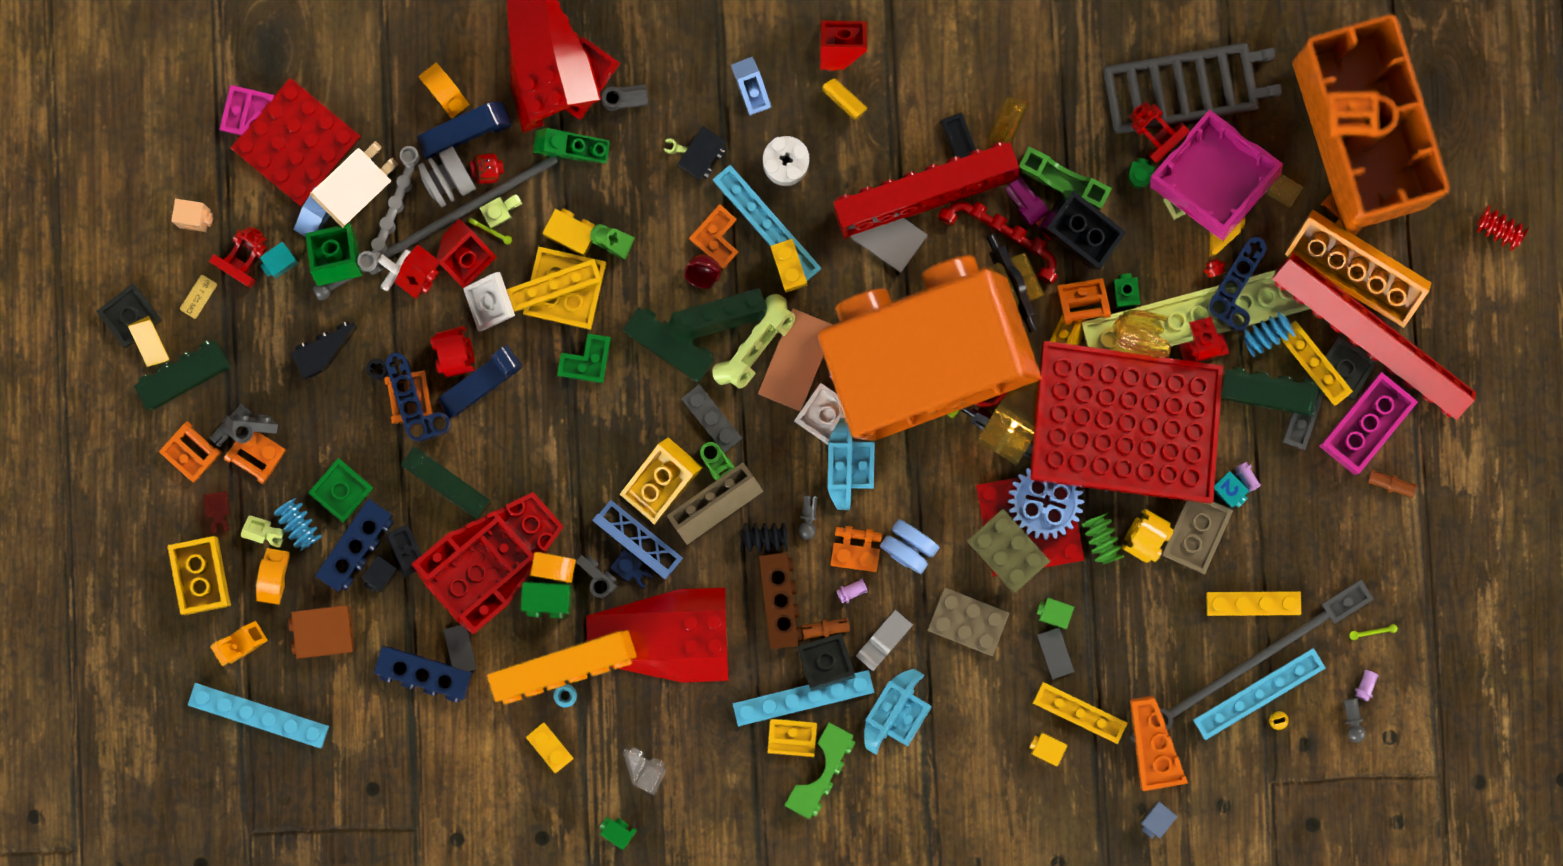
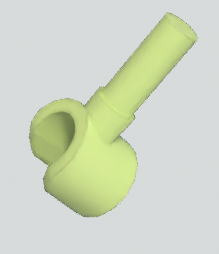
M673 139L665 140L667 143L674 144L673 149H664L668 154H675L676 152L685 153L688 147L678 145Z

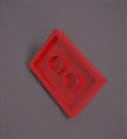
M582 36L580 44L590 57L600 93L620 65V62ZM591 105L584 108L571 106L565 110L581 120Z

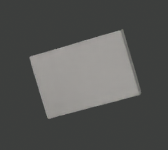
M877 217L872 218L874 223L878 222ZM902 218L852 235L850 238L901 273L928 235ZM855 225L849 226L847 230L854 229L856 227Z

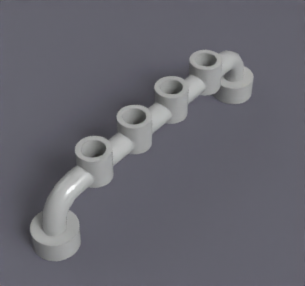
M406 146L400 151V159L406 166L403 174L397 178L396 183L398 187L394 196L388 200L389 209L386 217L380 220L381 229L378 237L371 243L372 251H364L357 258V263L363 271L369 272L376 268L380 255L385 254L387 251L385 242L388 234H392L396 229L394 219L396 214L404 209L402 199L405 192H409L412 189L410 179L415 165L419 161V153L413 146Z

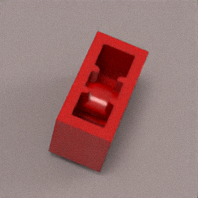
M417 245L404 259L394 283L415 299L422 293L426 295L434 284L432 281L439 273L437 267L440 261Z

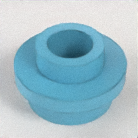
M566 684L555 689L554 700L561 707H570L577 700V692L573 686ZM562 692H569L570 698L563 700L561 698Z

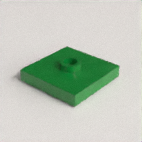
M337 458L308 494L342 523H345L374 487L340 458Z

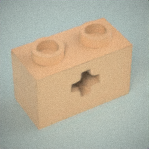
M175 199L171 222L179 228L207 232V227H211L213 213H210V209L204 203Z

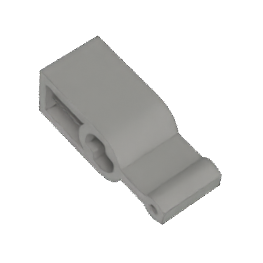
M894 610L858 652L856 657L874 671L913 624Z

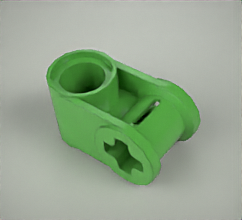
M601 224L594 226L590 234V239L595 245L625 260L635 239L633 236L618 229L608 228Z
M707 442L701 447L700 456L715 481L735 468L716 443ZM712 446L716 448L717 456L714 459H707L704 456V449L706 447ZM727 468L729 469L728 471H726V472L723 473L722 475H719V474H720L722 471H724L725 469H727Z

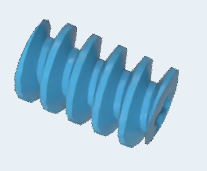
M1277 312L1278 320L1269 316L1270 324L1267 325L1262 320L1260 321V329L1252 325L1253 333L1244 329L1245 337L1243 338L1253 357L1256 356L1255 349L1261 354L1264 352L1263 345L1270 350L1272 349V341L1279 345L1281 343L1280 337L1285 341L1289 340L1288 332L1292 336H1296L1286 316Z
M295 498L279 507L274 512V515L282 516L279 520L280 524L288 523L283 530L285 532L292 531L288 538L290 540L297 539L293 546L294 548L302 547L301 551L321 539L322 535H313L317 527L309 528V524L313 520H304L308 512H299L303 504H294Z

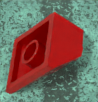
M821 21L820 70H844L867 52V21Z
M460 219L443 234L437 259L440 261L439 264L462 288L468 286L497 258L482 240Z

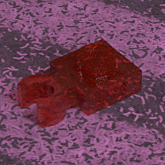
M228 492L204 494L206 518H213L210 526L211 532L216 534V526L220 523L224 525V531L229 532V523L224 519V516L231 515Z

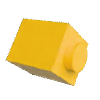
M1040 733L1039 737L1036 735L1033 737L1029 748L1033 749L1032 755L1054 766H1058L1068 745Z

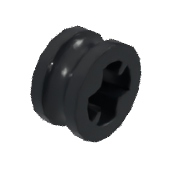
M376 358L367 364V374L371 378L382 380L387 376L386 362ZM374 364L378 366L380 364L383 365V368H381L383 372L380 375L378 373L372 374L374 370L372 366Z

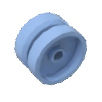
M898 519L892 527V532L901 541L891 536H886L880 547L889 553L894 560L921 575L928 566V563L918 553L920 552L927 557H934L940 547L924 534Z

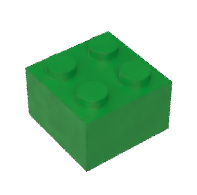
M351 223L346 224L343 228L335 226L305 233L310 273L317 286L363 276L362 269L357 263V258L360 254L358 238Z
M522 583L521 611L526 612V616L542 617V613H550L551 618L565 619V614L571 615L572 586Z

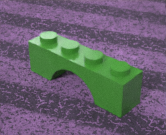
M1030 146L1019 165L1020 173L1061 194L1064 191L1074 190L1099 211H1101L1112 189L1093 178L1079 175L1064 168L1049 156Z
M831 723L827 724L818 741L826 758L824 772L818 780L811 784L795 785L785 803L786 807L810 819L811 815L817 816L822 806L819 800L823 794L828 795L833 786V783L830 782L833 774L838 775L844 765V762L841 761L844 753L850 754L855 744L852 740L853 735Z

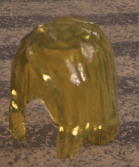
M1131 310L1122 313L1113 324V340L1123 349L1156 358L1168 357L1171 350L1169 342L1159 336V334L1164 332V328L1154 326L1156 319L1167 322L1165 315L1142 310Z

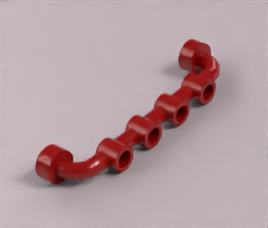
M960 201L951 204L947 209L942 208L937 217L945 224L953 226L958 218L955 213L960 210L965 211L973 219L987 224L995 232L1002 233L1012 242L1027 248L1032 254L1044 258L1047 261V268L1041 267L1037 277L1040 280L1053 285L1058 276L1055 274L1057 267L1056 259L1049 250L1045 249L1047 243L1038 237H1035L1033 241L1025 237L1027 231L1020 226L1015 225L1014 229L1006 226L1007 219L999 214H995L994 217L986 214L987 207L983 204L975 202L974 205Z

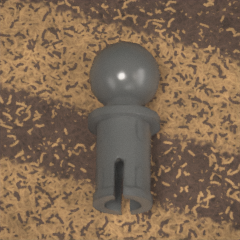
M803 495L802 516L799 518L804 519V523L799 526L798 532L804 540H811L817 532L813 524V520H818L816 518L818 497Z
M1358 698L1343 700L1347 718L1345 724H1350L1347 736L1351 742H1362L1366 737V732L1359 724L1364 719L1360 716Z

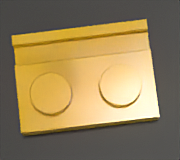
M770 719L768 753L814 757L817 723Z

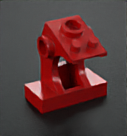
M1145 101L1142 105L1137 106L1129 116L1133 121L1130 126L1139 135L1144 133L1155 145L1148 155L1157 163L1190 130L1183 123H1180L1172 130L1160 117L1163 112L1154 103L1150 106ZM1155 118L1163 127L1152 136L1145 126Z
M247 227L242 231L239 230L233 238V242L236 244L230 254L224 260L213 254L209 262L247 287L252 288L256 281L248 276L247 273L256 259L265 254L268 248L265 244L268 239L262 236L261 231L253 227ZM243 246L252 251L246 263L236 258Z
M1212 317L1189 322L1193 341L1178 345L1181 359L1186 361L1202 362L1229 354L1224 333L1217 334Z

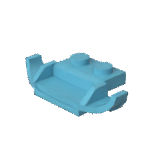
M846 418L839 419L828 441L827 489L837 510H850L851 488L874 489L875 442L852 441Z
M910 669L897 675L887 683L865 720L864 741L867 750L877 755L882 740L886 739L888 735L907 747L909 746L932 708L931 705L913 695L915 692L913 690L914 687L924 677V674L915 669Z

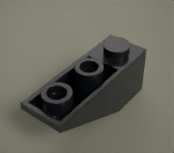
M344 322L336 327V331L330 334L328 331L315 337L316 341L310 344L304 342L295 347L296 351L292 352L291 355L305 380L329 368L358 328L354 322Z

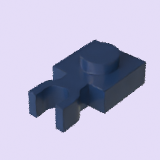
M626 550L622 551L610 567L628 582L633 577L636 578L637 583L644 589L646 586L641 583V577L646 575L650 579L653 578L648 572L639 570L643 563Z

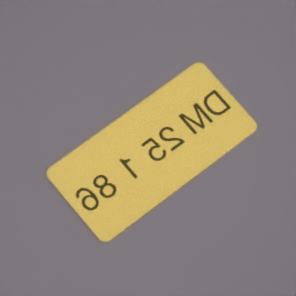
M201 275L180 307V310L196 319L216 288L217 283Z

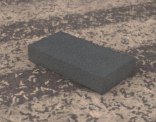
M462 625L443 629L451 665L464 671L477 670L469 631Z
M1060 628L1037 635L1051 678L1055 679L1073 673L1074 669Z

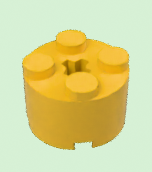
M1143 509L1141 513L1144 516L1141 519L1136 517L1124 538L1127 541V545H1122V549L1145 563L1151 560L1156 562L1162 553L1160 547L1164 541L1167 542L1170 539L1174 530L1170 528L1168 521L1147 509Z

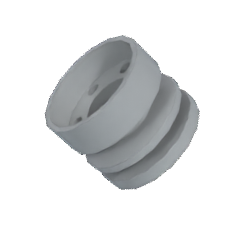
M453 146L439 153L442 162L439 166L432 158L428 159L433 168L430 171L427 170L423 162L418 165L425 187L431 197L440 204L441 208L446 206L442 195L447 193L451 202L455 201L453 189L456 188L462 196L476 189Z

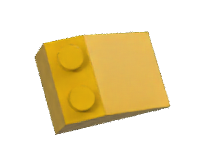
M668 437L655 447L620 495L655 525L692 483L703 467Z

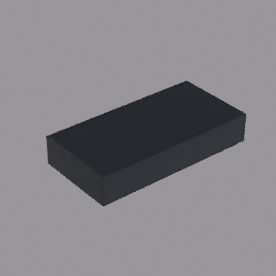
M962 112L940 120L954 157H960L961 159L969 156L970 152L977 150Z

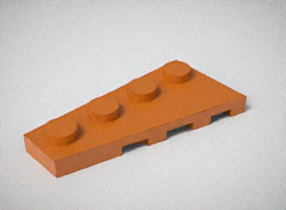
M1154 696L1131 699L1130 704L1141 790L1147 791L1187 784L1188 781L1167 732Z

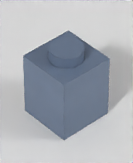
M1156 801L1140 821V824L1144 826L1142 831L1152 839L1154 836L1161 838L1178 816L1162 803Z

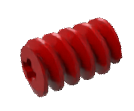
M1487 205L1477 221V233L1486 229V238L1493 233V242L1502 238L1501 246L1504 247L1507 243H1510L1509 251H1513L1523 241L1529 227L1523 231L1522 223H1518L1514 227L1515 220L1513 218L1506 222V214L1498 217L1499 211L1497 209L1489 213L1490 205Z

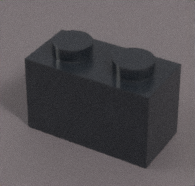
M702 126L676 167L697 181H700L702 177L707 179L713 170V167L710 166L715 158L719 160L725 152L726 148L723 145L726 141Z

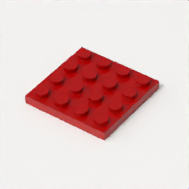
M289 78L276 93L273 100L261 111L258 118L250 124L247 131L231 146V149L300 207H303L314 187L321 184L334 171L362 137L294 80Z
M1019 477L976 485L983 526L1002 509L1012 519L1017 516L1016 513H1009V510L1014 508V505L1009 504L1008 500L1014 499V496L1009 494V491H1016L1017 488L1012 483H1021ZM1035 481L1032 483L1031 489L1034 493L1040 494L1043 492L1044 486L1041 482ZM1058 487L1054 490V496L1058 500H1064L1066 491ZM1026 495V499L1042 502L1044 508L1048 505H1054L1062 509L1066 508L1064 504L1050 502L1048 496L1039 499ZM1026 505V514L1036 516L1038 513L1036 505ZM1050 510L1048 519L1056 523L1060 520V513L1056 510ZM1020 520L1014 521L1018 526L1021 523ZM1071 521L1074 527L1072 530L1064 527L1065 535L1057 531L1056 539L1052 537L1051 533H1049L1047 540H1044L1042 533H1040L1037 539L1034 537V531L1027 535L1050 560L1043 568L1084 561L1078 522ZM1024 526L1021 529L1026 534L1027 527ZM991 569L992 577L997 576Z

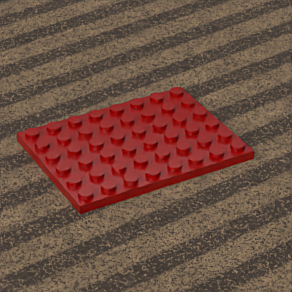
M1043 341L1041 345L1039 368L1041 379L1038 381L1030 480L1200 503H1213L1224 366Z

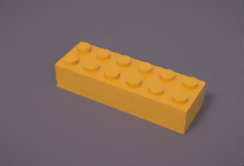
M1313 209L1285 252L1286 256L1294 252L1343 291L1403 328L1407 325L1431 287V282Z
M622 631L509 667L487 676L495 702L503 701V704L522 700L521 695L525 694V697L543 693L544 687H547V690L565 686L566 680L572 683L587 679L588 673L594 676L609 672V666L612 665L614 669L632 664L631 659L637 658L629 631Z

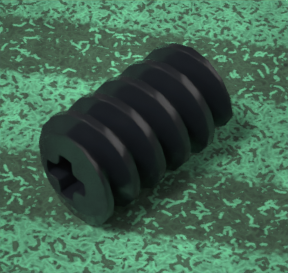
M744 523L741 529V552H743L745 545L749 552H752L754 545H756L758 552L762 551L764 545L767 552H771L773 545H775L776 551L780 552L782 545H784L787 552V528L785 523H781L780 529H777L775 523H772L770 529H768L766 523L762 524L761 529L758 528L757 523H753L752 529H749L748 524Z

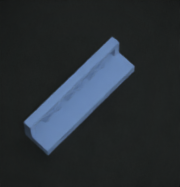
M612 500L592 520L665 580L683 559ZM611 507L619 512L620 522L610 523L604 518V515ZM622 515L629 521L623 522ZM634 524L637 526L638 537L628 538L624 534L623 525ZM615 525H620V526H621V531L618 530V529L615 527ZM640 530L648 536H641ZM641 539H653L656 544V551H644ZM632 540H639V546ZM658 544H659L661 547H663L665 550H664V551H659ZM670 553L676 560L667 569L660 564L659 554ZM657 554V560L654 559L651 555Z

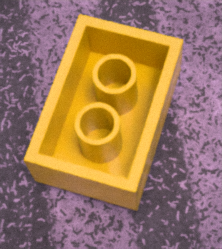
M212 536L167 545L181 615L231 606L218 537Z

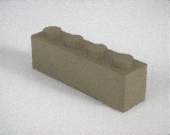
M742 462L669 513L667 517L688 545L761 494L763 490Z

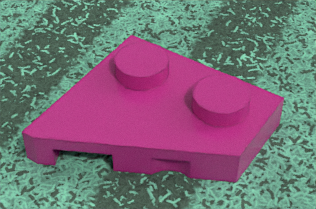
M230 85L220 131L243 135L250 127V124L258 118L265 106L273 100L274 95Z

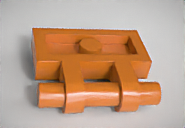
M845 526V528L836 527L835 536L844 537L843 544H833L830 566L877 573L880 549L871 548L872 541L881 542L882 533L873 532V529H866V531L852 529V526ZM851 538L865 540L864 547L850 545Z

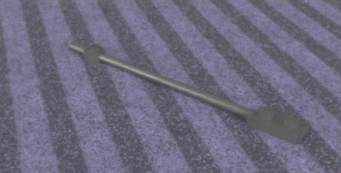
M1363 581L1355 582L1321 604L1324 609L1322 613L1171 709H1159L1164 718L1166 729H1170L1174 717L1328 619L1333 624H1336L1372 601L1374 598ZM1133 732L1129 735V737L1132 740V742L1135 743V737Z

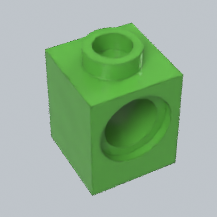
M1046 598L1045 602H1040L1036 614L1040 615L1039 621L1065 630L1068 627L1074 607L1051 598Z

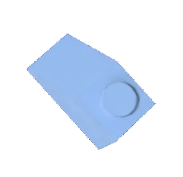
M753 57L731 64L749 115L770 108L771 105Z
M309 195L293 230L306 237L305 233L322 230L330 215Z

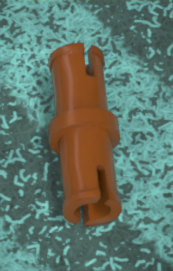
M1373 469L1368 480V484L1387 489V492L1391 494L1396 492L1410 498L1414 497L1417 484L1398 479V476L1394 474L1389 476Z
M847 617L830 621L822 619L818 623L801 625L803 639L819 636L826 638L831 634L850 632Z

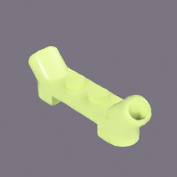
M779 294L768 296L765 299L766 316L753 328L752 334L739 346L738 352L730 361L714 365L712 373L714 380L718 384L732 383L737 388L746 386L756 374L750 367L774 336L780 333L785 337L792 328L796 316L787 310V300L785 297Z

